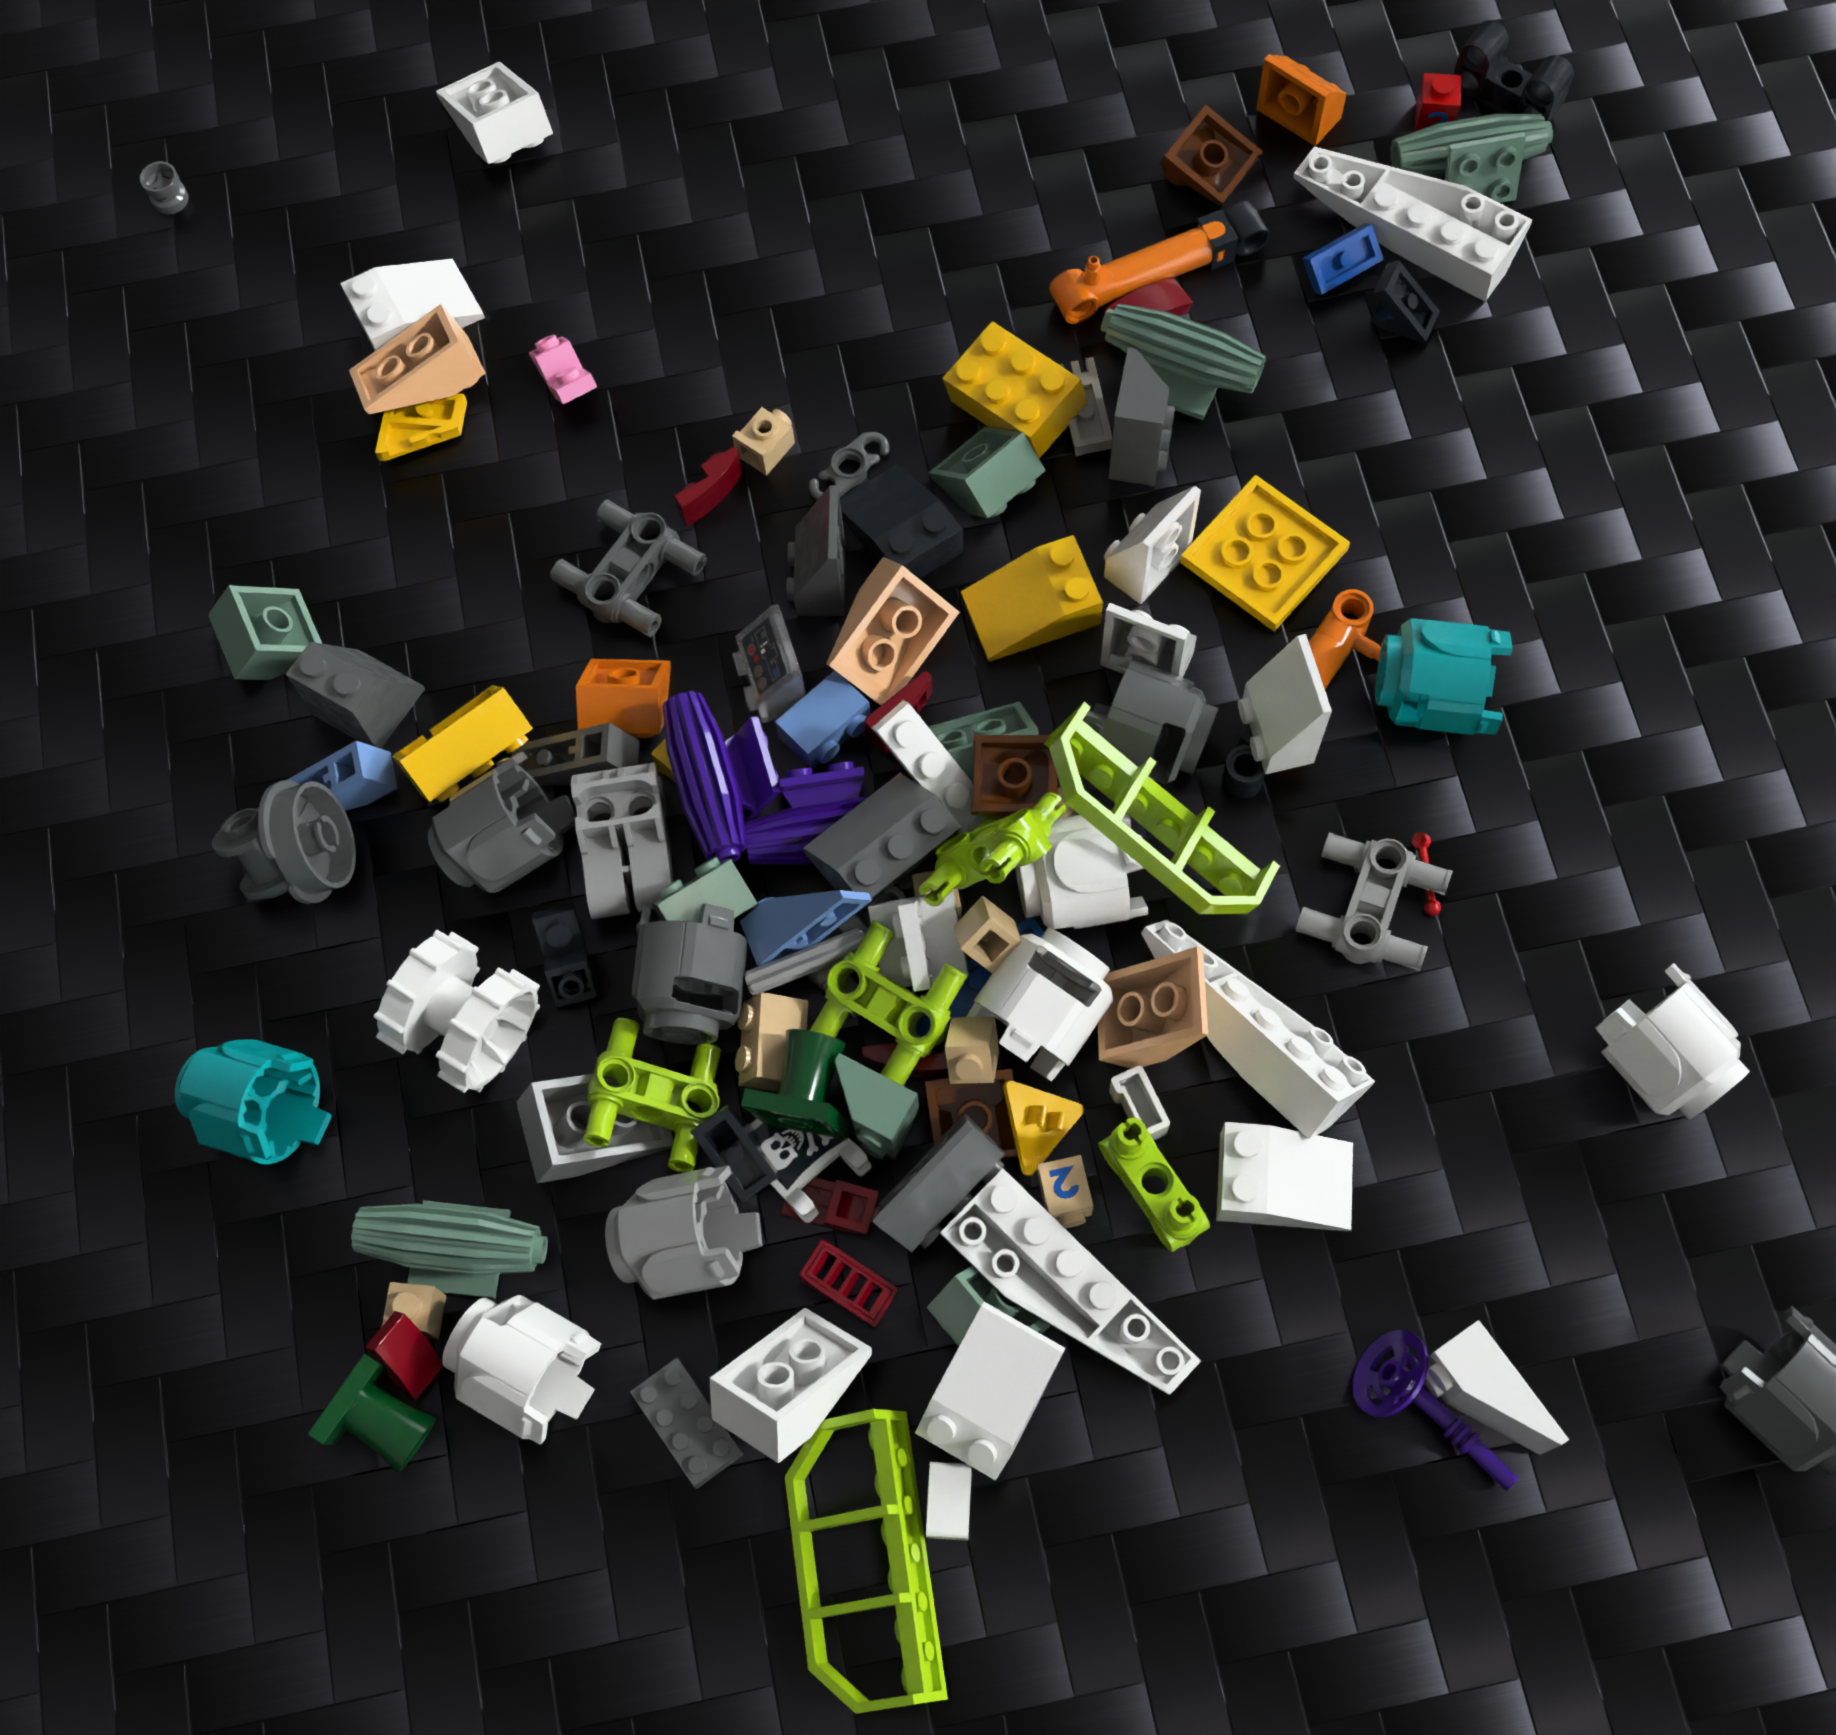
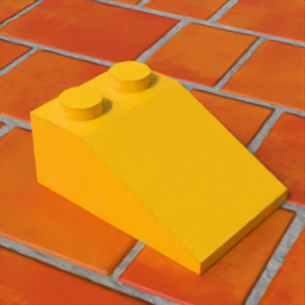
M1074 535L1038 546L961 591V597L988 662L1101 624L1103 601Z

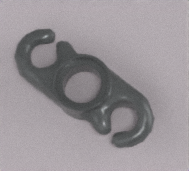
M875 431L862 433L849 445L836 451L830 466L819 473V479L830 480L834 483V486H838L840 498L851 488L860 485L867 476V470L880 460L878 454H868L865 452L864 447L868 443L876 442L880 446L881 455L886 456L889 453V442L882 434ZM846 460H854L860 464L859 470L853 474H844L838 468ZM813 478L809 481V491L818 500L824 492H821L818 488L819 481Z

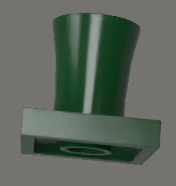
M802 1029L786 1030L784 1061L778 1093L745 1088L741 1106L766 1126L848 1140L852 1123L830 1103H825L836 1068L835 1059L839 1053L842 1054L846 1046L845 1043L837 1038Z
M364 1354L308 1435L323 1445H335L344 1431L347 1430L378 1453L399 1474L422 1445L437 1418L412 1408L377 1387V1384L384 1376L383 1372L386 1368L375 1357Z

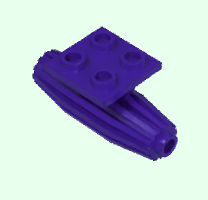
M682 692L676 696L669 697L668 700L664 701L662 707L667 754L684 814L708 860L717 857L719 862L725 859H731L732 862L740 859V852L744 851L747 847L744 822L753 820L781 792L779 775L774 770L768 751V739L762 731L759 717H750L736 734L724 741V737L703 695L700 692Z
M840 762L829 765V771L812 774V768L787 771L788 778L779 779L782 797H785L791 808L744 822L749 864H811L812 861L803 852V847L867 799L866 797H859L864 782L863 767L854 768L853 762Z

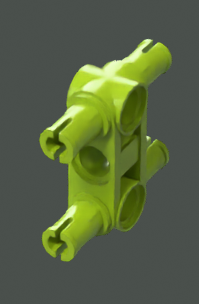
M1046 793L1032 809H1021L1000 820L994 817H986L976 829L958 834L946 841L935 852L938 858L935 864V872L919 886L921 896L932 889L923 900L930 906H939L953 889H964L984 879L995 884L1001 883L1012 869L1028 865L1042 857L1052 847L1049 841L1051 826L1066 812L1065 803L1059 804L1054 809L1061 801V797L1056 793Z
M873 920L855 953L850 951L849 955L846 954L843 961L835 964L830 969L827 976L828 987L825 990L826 994L824 996L828 1000L809 1031L836 1038L850 1013H858L896 1037L895 1041L898 1044L880 1074L904 1086L920 1057L925 1058L926 1055H930L933 1048L941 1044L946 1038L948 1022L951 1019L950 1014L952 1013L948 1009L968 975L950 964L944 963L926 996L916 995L879 972L880 968L877 965L895 937V931ZM857 972L859 976L858 987L855 991L848 993L846 989L847 978L852 973ZM927 1015L931 1021V1027L929 1032L920 1038L916 1032V1024L921 1017Z
M618 1018L613 1024L607 1050L597 1058L593 1076L588 1083L587 1100L591 1110L583 1141L593 1147H607L616 1116L620 1114L673 1130L675 1137L668 1167L682 1173L693 1171L699 1143L691 1134V1130L714 1115L719 1107L718 1089L714 1080L721 1049L711 1044H699L695 1050L690 1075L687 1076L633 1059L632 1054L639 1024L631 1019ZM603 1077L615 1079L620 1087L609 1086ZM687 1102L697 1104L703 1113L692 1111Z
M1135 1117L1126 1119V1123L1122 1122L1112 1131L1110 1136L1098 1143L1107 1163L1121 1178L1150 1221L1158 1238L1170 1252L1189 1245L1198 1235L1210 1228L1209 1221L1198 1200L1188 1193L1157 1148L1145 1124L1140 1119ZM1148 1176L1159 1177L1164 1182L1166 1190L1160 1194L1148 1193L1142 1186V1180Z

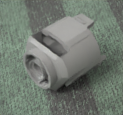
M729 1165L716 1168L707 1167L653 1179L639 1187L636 1193L623 1206L615 1207L610 1211L605 1228L606 1248L612 1268L621 1281L625 1283L638 1282L644 1292L655 1300L728 1286L737 1280L742 1266V1252L762 1247L759 1213L739 1214L734 1195L726 1181L732 1174Z

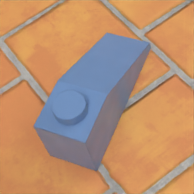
M359 741L352 742L287 779L298 784L314 781L326 786L337 797L345 811L368 805L398 788L391 752Z
M844 890L777 898L769 897L757 902L758 904L753 907L754 910L740 920L756 964L761 966L817 944L871 902L872 899L869 893Z

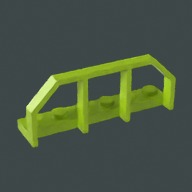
M1083 702L1051 733L1044 745L1050 749L1065 803L1197 913L1247 914L1261 903L1280 866L1273 860L1260 870L1208 826L1215 813L1212 808L1208 806L1196 816L1149 777L1156 761L1149 757L1143 764L1137 767L1082 721L1091 708L1088 704ZM1080 775L1115 803L1111 812L1084 790ZM1125 813L1130 815L1175 853L1171 862L1121 821ZM1187 863L1225 896H1211L1182 872L1185 864Z
M870 1409L825 1419L811 1438L804 1443L785 1475L808 1670L855 1714L947 1700L907 1412ZM870 1423L868 1439L875 1455L877 1470L875 1489L881 1499V1506L810 1520L805 1479L834 1430ZM883 1517L881 1534L888 1550L890 1564L888 1584L893 1594L821 1607L811 1532ZM895 1605L897 1615L895 1634L898 1642L901 1644L904 1666L901 1679L907 1695L869 1701L828 1663L822 1618Z

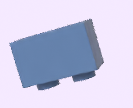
M834 670L775 721L779 739L809 768L814 769L820 762L822 764L829 762L838 753L839 746L850 736L855 738L865 730L864 719L871 714L869 701Z

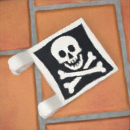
M758 1119L750 1124L754 1128L753 1138L779 1172V1178L770 1183L771 1186L807 1224L815 1219L819 1212L815 1208L813 1201L801 1189L838 1156L842 1157L857 1176H863L872 1168L864 1151L849 1138L848 1140L766 1126Z

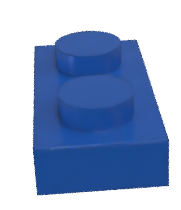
M1363 224L1302 258L1315 294H1324L1384 260L1372 224Z

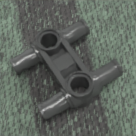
M606 499L597 510V521L620 533L621 536L592 573L587 574L566 560L560 559L553 566L550 578H552L553 582L575 593L579 602L589 608L594 617L604 623H621L623 621L646 636L652 637L659 629L662 618L658 613L636 602L637 598L667 561L691 575L697 576L703 570L707 557L704 553L680 541L678 533L666 526L664 519L660 515L652 512L633 514ZM651 535L658 536L653 540H644ZM613 595L609 600L599 601L602 596Z

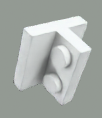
M954 890L951 891L939 906L928 905L923 900L927 895L868 906L871 924L873 920H876L895 931V937L879 962L880 973L903 987L913 986L914 992L930 989L944 963L950 964L969 976L966 953L960 949L954 925L959 921Z

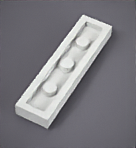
M901 701L872 727L913 780L934 793L962 826L957 834L976 829L980 822L988 817L971 815L973 799L972 781L908 702Z

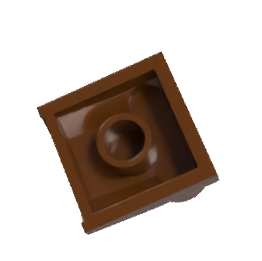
M1205 104L1160 163L1162 164L1163 174L1169 182L1178 186L1188 185L1213 203L1221 206L1263 151Z
M973 735L974 772L971 815L1005 818L1021 809H1032L1046 793L1052 792L1058 795V776L1050 749L1044 745L1050 735Z
M1012 1068L996 1069L994 1083L950 1084L949 1076L926 1080L925 1087L934 1145L965 1113L1003 1149L1005 1155L1002 1158L1018 1157L1003 1090L1005 1081H1014Z

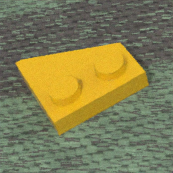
M456 394L455 396L384 411L375 451L378 460L387 461L461 436L467 407L465 395Z

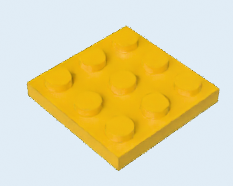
M1255 475L1181 554L1180 563L1275 632L1348 551L1350 542Z

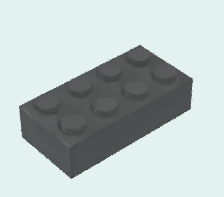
M675 1358L630 1391L696 1489L744 1455L728 1430L712 1420L711 1405L678 1358Z

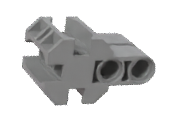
M656 763L572 775L571 791L577 811V817H574L575 827L582 854L586 896L591 919L630 914L631 905L628 884L631 883L638 912H642V907L655 910L652 904L661 899L657 892L674 882L671 859L672 843L666 816H668L667 805ZM646 812V813H643V814L634 816L636 813ZM627 855H629L630 865L626 866Z

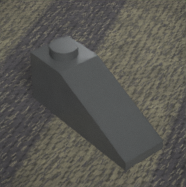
M605 723L525 742L512 752V757L521 752L525 753L527 759L518 765L539 786L571 785L572 775L638 765L640 740L611 723Z

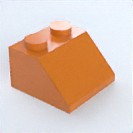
M1269 54L1264 59L1256 109L1316 146L1342 118L1347 93L1334 83H1330L1311 72L1305 65L1299 64L1287 56Z
M591 658L576 684L578 730L611 723L635 738L644 739L660 734L664 725L662 705L665 700H668L671 662L662 660Z

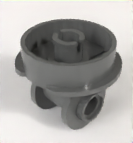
M283 780L270 785L262 796L259 808H247L233 814L225 820L221 829L212 840V847L217 855L221 857L237 856L247 871L241 880L240 890L250 900L274 898L289 890V893L298 902L315 904L325 900L333 889L345 886L352 878L355 869V840L347 814L337 797L326 786L314 781L298 784L294 781Z

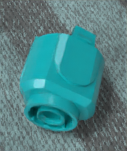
M1410 618L1400 626L1397 635L1386 634L1384 636L1377 668L1376 705L1388 706V715L1395 725L1469 735L1474 733L1496 734L1502 722L1503 713L1484 710L1486 697H1492L1496 666L1491 665V655L1511 656L1513 648L1510 632L1489 629L1488 626Z
M233 1040L224 1043L222 1046L203 1048L195 1052L181 1068L175 1085L176 1106L185 1118L190 1119L199 1144L260 1164H273L282 1161L291 1155L301 1142L319 1145L332 1118L331 1114L317 1108L320 1098V1082L313 1059L302 1053L258 1040Z

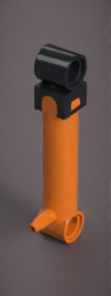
M1250 201L1239 202L1231 206L1224 213L1222 210H1218L1198 218L1196 228L1103 265H1100V260L1097 256H1090L1085 266V272H1082L1080 269L1067 270L1059 274L1051 282L1049 290L1066 322L1070 324L1080 323L1090 318L1099 307L1116 301L1150 283L1169 277L1174 278L1206 264L1210 270L1234 262L1236 253L1240 256L1251 255L1265 246L1270 238V232Z
M1348 589L1340 592L1335 597L1331 610L1309 640L1324 689L1327 688L1352 649L1370 659L1374 658L1379 661L1380 645L1365 637L1374 611L1373 602L1366 593L1360 590ZM1351 613L1355 615L1358 619L1350 620L1344 617L1342 614ZM1249 724L1240 736L1238 746L1229 752L1222 774V784L1225 790L1231 796L1239 799L1255 796L1260 791L1265 778L1262 762H1256L1252 755L1250 737H1253ZM1239 767H1246L1250 769L1254 773V775L1250 777H1244L1239 775L1235 771V769Z

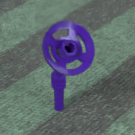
M1395 1330L1375 1340L1362 1355L1354 1373L1353 1395L1357 1405L1371 1416L1387 1417L1398 1413L1413 1401L1445 1430L1443 1436L1446 1439L1452 1437L1451 1444L1453 1446L1459 1444V1451L1462 1454L1467 1452L1507 1492L1519 1478L1480 1440L1481 1434L1478 1431L1471 1432L1473 1426L1470 1423L1464 1425L1465 1418L1463 1416L1456 1417L1423 1387L1428 1372L1429 1356L1422 1339L1410 1331ZM1409 1346L1414 1347L1417 1351L1420 1364L1416 1357L1409 1353ZM1393 1349L1395 1357L1384 1362L1378 1372L1373 1371L1379 1360ZM1407 1361L1410 1362L1412 1371L1406 1368ZM1383 1386L1391 1390L1388 1396L1384 1393ZM1369 1388H1373L1376 1397L1383 1401L1380 1406L1373 1403Z

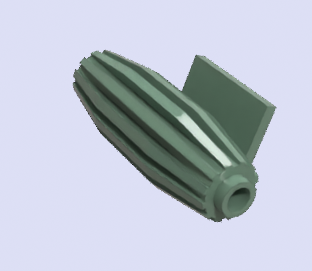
M1491 114L1439 123L1392 140L1390 148L1391 165L1395 168L1433 178H1445V181L1464 185L1498 203L1514 201L1517 197L1522 160L1546 151L1547 145L1553 139L1552 125L1550 121H1545L1542 114Z
M1119 303L1114 310L1109 308L1106 311L1101 325V331L1106 333V342L1126 353L1128 347L1136 348L1170 389L1168 405L1175 406V410L1200 420L1204 419L1218 388L1252 394L1258 384L1266 361V355L1223 331L1162 310Z
M423 1200V1204L360 1207L355 1215L351 1234V1245L354 1252L410 1267L407 1284L435 1286L446 1294L485 1297L489 1299H495L500 1274L532 1272L535 1270L537 1263L543 1264L547 1254L548 1240L546 1236H541L539 1226L510 1218V1210Z

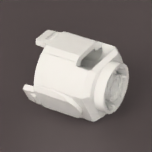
M1125 814L1121 821L1131 828L1130 817L1128 814ZM1081 815L1059 818L1051 826L1049 841L1052 847L1036 861L1015 868L1025 918L1041 916L1043 924L1049 928L1073 927L1075 930L1127 921L1134 917L1148 915V906L1142 896L1130 898L1127 873L1144 868Z
M1048 927L1041 938L1034 934L1020 936L1021 943L990 976L974 999L975 1003L966 1017L995 1016L996 1019L1007 1026L999 1044L1025 1062L1040 1048L1041 1050L1030 1068L1052 1082L1063 1066H1069L1113 1002V996L1110 986L1103 981L1110 971L1109 967L1071 939Z
M1673 963L1665 972L1679 987L1647 1014L1641 1011L1629 999L1604 1019L1596 1029L1608 1044L1601 1051L1603 1056L1655 1114L1670 1115L1679 1109L1690 1120L1733 1088L1749 1073V1070L1739 1060L1741 1043L1736 1039L1738 1033L1734 1027L1690 980L1691 976L1683 973Z
M522 1295L510 1297L499 1304L484 1297L471 1305L456 1324L445 1346L442 1362L445 1368L455 1373L454 1389L456 1399L520 1438L530 1439L541 1445L546 1439L548 1422L555 1415L556 1411L577 1420L595 1389L581 1380L578 1375L584 1361L597 1353L602 1343L589 1336L586 1330Z

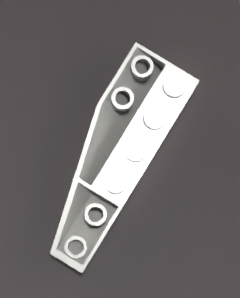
M1314 147L1294 172L1293 178L1353 226L1357 228L1363 224H1372L1378 243L1485 302L1505 276L1532 223V219L1464 185Z
M1163 920L1146 926L1141 934L1155 959L1194 947L1203 948L1208 1035L1206 1037L1240 1076L1308 1139L1328 1129L1375 1082L1366 1073L1364 1066L1358 1060L1346 1056L1333 1044V1040L1327 1032L1314 1027L1296 1012L1187 935L1180 926L1168 920Z
M1003 1168L940 1232L1006 1299L1168 1395L1201 1362Z

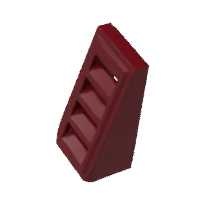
M927 671L918 675L864 719L866 738L885 757L891 751L874 732L872 727L903 700L908 702L917 714L920 712L932 695V676Z
M824 1239L819 1242L799 1274V1279L803 1284L875 1329L899 1292L897 1287ZM829 1257L835 1262L822 1281L816 1276ZM845 1267L850 1270V1273L837 1291L832 1286ZM859 1277H861L866 1282L855 1300L851 1301L847 1296ZM874 1287H877L882 1292L868 1312L862 1306Z

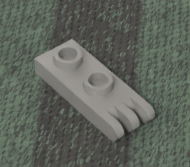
M1093 357L1085 358L1087 369L1085 372H1081L1078 360L1070 362L1072 374L1079 377L1082 381L1088 402L1079 411V414L1069 422L1076 456L1112 448L1113 437Z

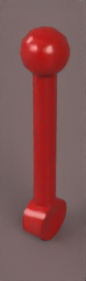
M1417 832L1412 838V845L1418 848L1420 861L1429 864L1427 848L1430 846L1431 839L1427 834ZM1425 889L1427 902L1424 905V910L1428 915L1436 916L1441 911V905L1435 899V893Z

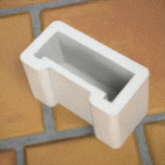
M1136 1066L1112 1077L1109 1092L1115 1103L1122 1104L1128 1118L1135 1117L1140 1119L1145 1124L1153 1140L1165 1136L1170 1121L1143 1067Z
M930 1462L926 1538L968 1541L972 1466L962 1463Z

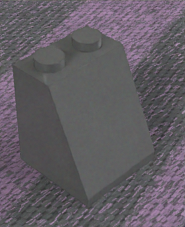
M309 642L285 674L315 717L359 742L382 749L425 690L423 685L358 649Z

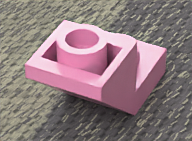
M555 334L547 336L535 343L537 349L529 352L539 373L555 399L560 403L565 404L597 388L591 373L582 368L570 341L563 336L559 338Z

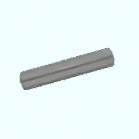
M855 928L746 971L744 979L749 992L752 995H757L760 992H765L843 961L846 954L849 955L850 951L855 953L865 936L861 928Z

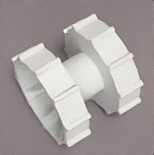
M436 930L432 937L425 940L416 949L412 948L410 950V955L400 966L392 980H388L386 984L388 987L382 998L379 1010L374 1014L379 1029L376 1038L401 1054H404L406 1050L420 1054L422 1049L439 1035L445 1036L441 1049L436 1054V1057L439 1058L440 1067L437 1076L463 1093L468 1088L481 1092L484 1085L490 1082L499 1072H504L507 1063L521 1043L527 1039L526 1034L532 1024L536 1011L540 1008V1005L537 1004V991L540 985L514 969L507 973L501 968H497L495 974L486 979L479 987H472L475 975L480 970L477 967L476 957L479 948L454 932L447 936Z

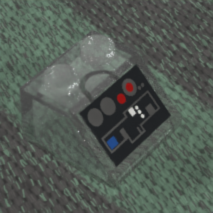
M779 604L770 606L735 636L739 651L732 653L738 676L747 675L750 686L743 688L749 710L758 709L762 723L780 718L806 695L802 673Z

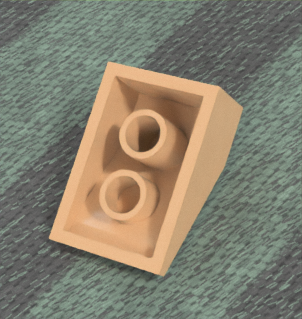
M442 304L435 307L349 370L364 410L368 414L455 396L463 389L473 386L485 374L468 335Z
M883 557L859 589L826 664L881 706L908 684L960 612L903 565Z
M1194 947L1109 972L1103 979L1112 990L1113 1002L1097 1024L1100 1061L1130 1069L1136 1066L1143 1067L1167 1061L1208 1035L1203 948Z

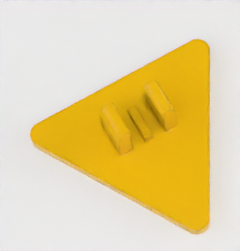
M1012 1080L1005 1081L1003 1090L1021 1171L1024 1175L1031 1176L1036 1172L1037 1165L1045 1161L1084 1113V1107L1077 1102Z

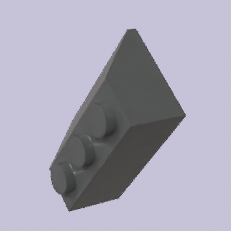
M1128 347L1114 416L1109 479L1155 486L1157 472L1165 473L1175 406L1168 405L1170 390L1136 348Z
M899 773L808 843L802 850L835 890L870 894L872 901L855 913L857 915L932 856L942 844L953 838L962 826L934 793Z
M964 1113L874 1208L872 1221L911 1252L919 1244L924 1249L927 1248L943 1230L938 1224L950 1212L957 1216L973 1199V1196L969 1193L980 1180L985 1184L989 1183L1003 1168L1004 1164L1000 1161L1005 1155L1003 1149Z

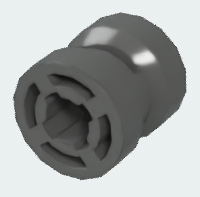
M163 161L153 162L142 170L140 183L146 194L149 195L155 210L161 214L170 215L180 212L186 207L188 193L171 164Z

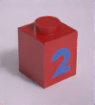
M1423 74L1416 101L1415 132L1435 124L1456 121L1461 105V75Z

